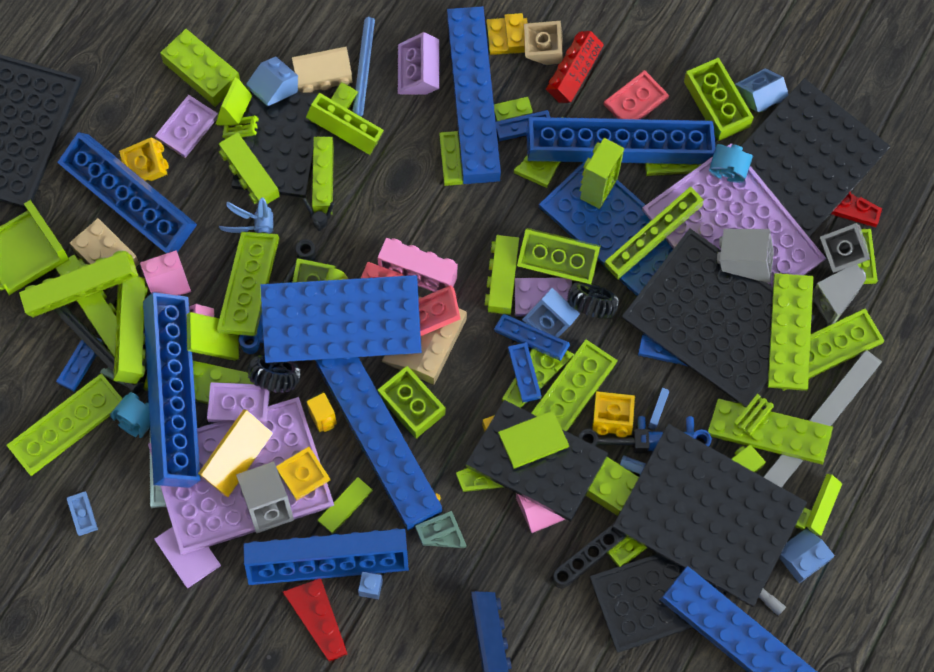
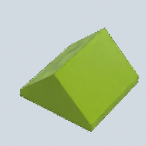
M236 77L220 108L216 121L217 125L239 124L252 97V94Z

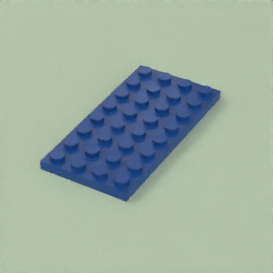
M583 162L539 204V208L573 239L600 245L597 260L605 267V261L651 220L642 210L645 204L618 180L600 209L581 200V192L579 190L582 185V173L585 169L583 168L585 162ZM664 239L619 280L638 296L672 252L673 248Z
M417 275L260 284L265 363L422 353Z

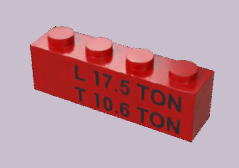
M583 31L576 34L572 45L566 51L565 57L549 81L546 90L558 103L572 102L604 45L592 31Z

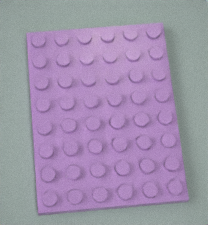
M710 158L642 207L647 217L653 220L690 186L704 200L703 206L665 238L673 249L689 228L720 250L719 238L723 236L724 229H770L774 255L771 282L768 284L772 287L775 273L806 275L826 260V257L751 166L744 182L734 183L727 181V177L722 176L720 179L709 172L712 158Z
M299 397L268 406L267 424L263 425L273 434L248 470L274 462L277 466L307 447L311 448L320 462ZM216 422L197 428L200 470L233 423ZM149 443L148 446L152 456L151 443ZM201 476V481L191 488L161 486L181 555L256 532L239 483L229 497H225ZM281 478L294 519L334 506L327 483L296 501Z

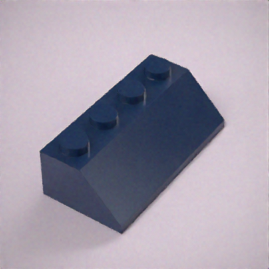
M471 592V604L482 671L508 672L512 667L510 657H506L505 650L508 649L507 638L502 636L501 631L505 629L503 617L499 618L498 610H501L500 598H496L495 592Z

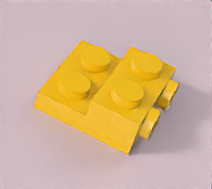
M523 13L506 14L505 18L487 19L490 55L525 52L524 24L528 23L527 18H523Z
M148 138L119 151L122 162L144 181H153L167 175L166 169L169 166L166 159L162 156L164 147L160 141Z
M596 391L592 430L597 431L599 435H606L607 433H615L618 437L631 435L635 396Z

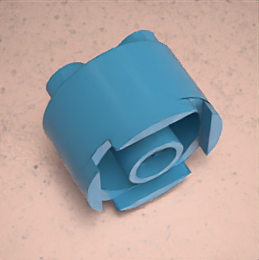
M717 144L709 172L717 178L721 179L724 176L728 178L727 181L742 183L747 177L753 156L743 152L741 146L732 145L731 147Z
M132 392L125 395L110 414L114 421L116 418L120 422L118 426L134 437L139 434V438H142L150 428L149 403L144 404Z

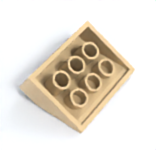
M459 309L460 320L422 335V353L385 355L382 362L399 370L408 366L419 379L434 385L466 322L467 312Z

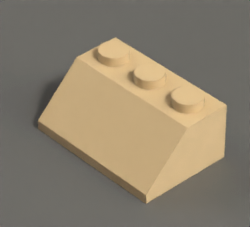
M347 47L292 57L294 72L298 75L299 92L311 93L315 90H328L331 87L339 86L341 82L346 85L353 83Z

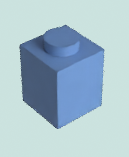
M362 572L358 590L359 596L379 599L383 581L382 575Z

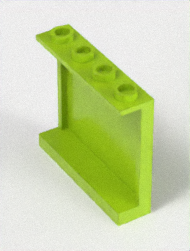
M31 200L24 203L28 211L0 226V289H6L9 295L69 260L64 249Z

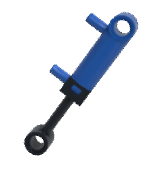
M303 239L297 243L296 257L313 261L316 257L313 242ZM304 249L310 250L307 254L302 253ZM297 259L282 283L292 282ZM262 313L256 336L240 335L239 337L241 349L247 354L256 353L259 350L260 342L264 343ZM249 339L254 340V343L251 345L245 344Z
M639 416L638 429H635L633 437H598L595 431L585 429L581 431L578 438L582 440L590 438L593 442L591 444L596 447L598 445H633L634 453H648V451L654 450L663 432H649V429H646L645 417ZM688 416L686 418L687 432L684 433L695 439L702 438L705 441V445L710 446L712 438L709 432L702 429L694 432V418Z

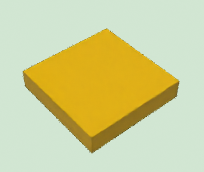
M310 447L305 448L276 466L279 475L296 501L330 481L328 474Z

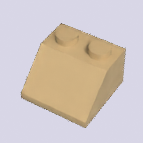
M561 21L524 24L525 57L544 65L560 64L563 60Z

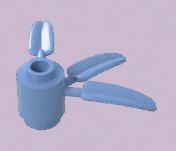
M264 198L259 200L255 214L227 202V207L235 214L246 219L249 217L254 218V226H219L222 231L241 233L254 230L256 233L267 234L273 232V213L267 207Z

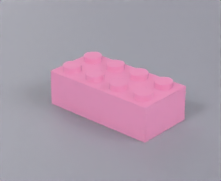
M386 238L378 256L379 266L401 273L403 276L417 275L418 286L432 292L450 285L454 287L457 280L458 264L453 260L439 258L433 252H423L414 245H404L401 241L394 238Z

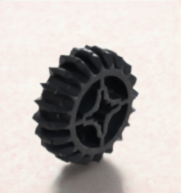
M578 282L574 283L568 291L567 302L580 313L586 314V316L590 315L599 319H607L614 316L618 308L619 299L616 295L599 285Z
M258 355L249 363L248 378L255 386H260L261 389H267L275 393L290 392L295 390L299 383L300 369L292 361L265 363V355Z

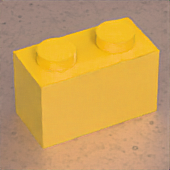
M325 393L307 401L309 413L318 431L324 430V432L333 429L334 425L337 424L335 412Z

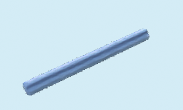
M366 17L364 20L356 91L358 93L354 98L353 112L360 117L364 112L375 24L374 18Z

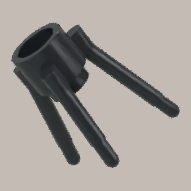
M303 198L314 227L317 228V231H321V229L327 226V219L331 218L334 203H330L327 213L322 211L313 212L307 199Z

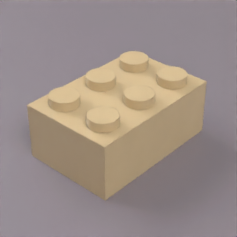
M99 218L70 242L73 251L88 265L95 263L99 258L111 257L117 251H127L132 255L135 267L139 265L136 255Z

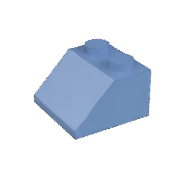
M273 57L258 66L246 83V87L269 106L298 93V75L280 59Z
M766 68L735 84L748 107L757 112H763L769 106L781 103L789 95L784 77Z
M551 288L522 320L528 325L559 337L575 321L580 313Z
M805 529L786 543L779 558L798 583H801L831 561L834 554L822 539Z

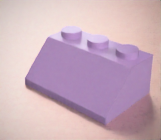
M423 32L398 44V94H429L439 89V39Z

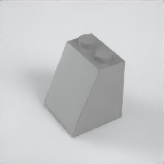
M857 223L820 236L833 273L870 260L865 238L860 225Z
M724 229L723 236L719 238L721 252L717 254V263L721 264L722 271L770 283L774 255L770 229Z
M857 264L818 282L813 290L812 300L829 326L837 322L866 280L864 270L861 267L859 268Z
M274 462L236 474L256 534L294 520L288 496Z

